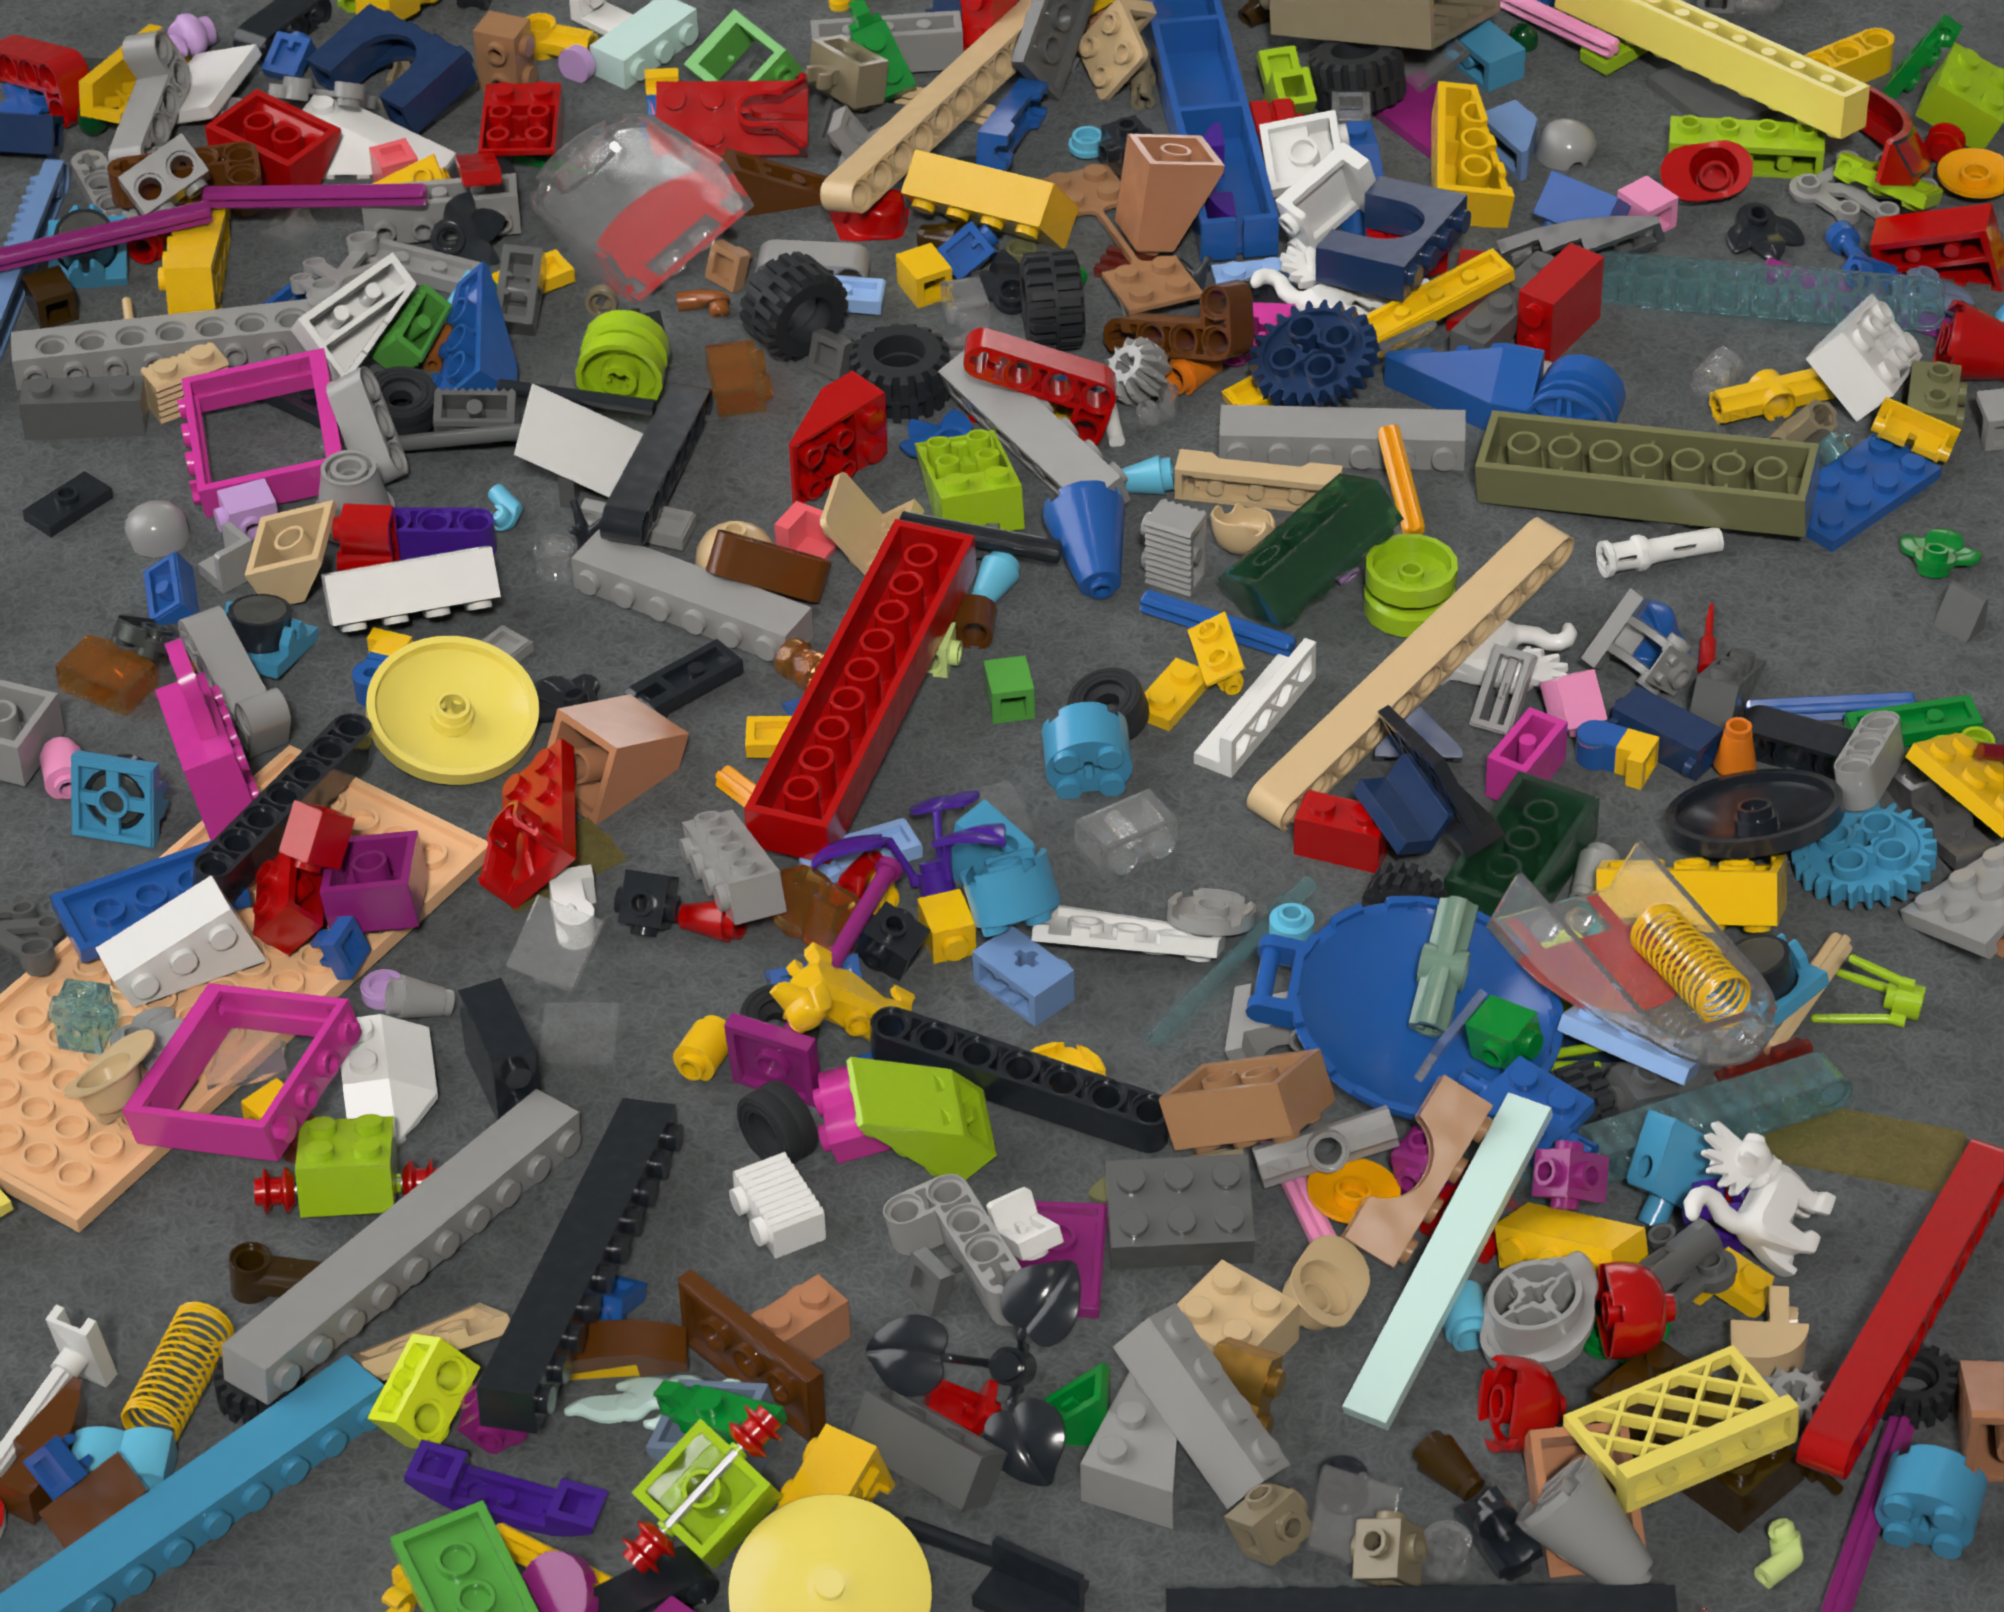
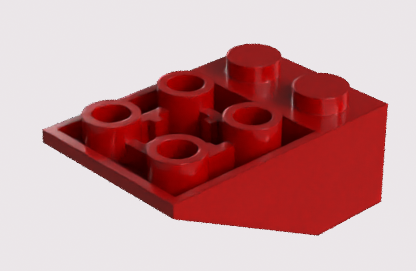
M538 81L535 83L499 82L496 84H486L478 153L494 152L495 156L555 155L562 144L565 118L561 83Z
M853 370L821 389L789 443L792 505L796 501L806 503L809 500H816L823 492L831 488L836 475L845 472L851 478L856 472L871 463H878L888 454L885 392Z

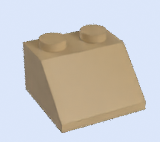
M334 500L260 517L244 575L257 594L276 595L285 599L290 605L305 601L322 565L337 508Z

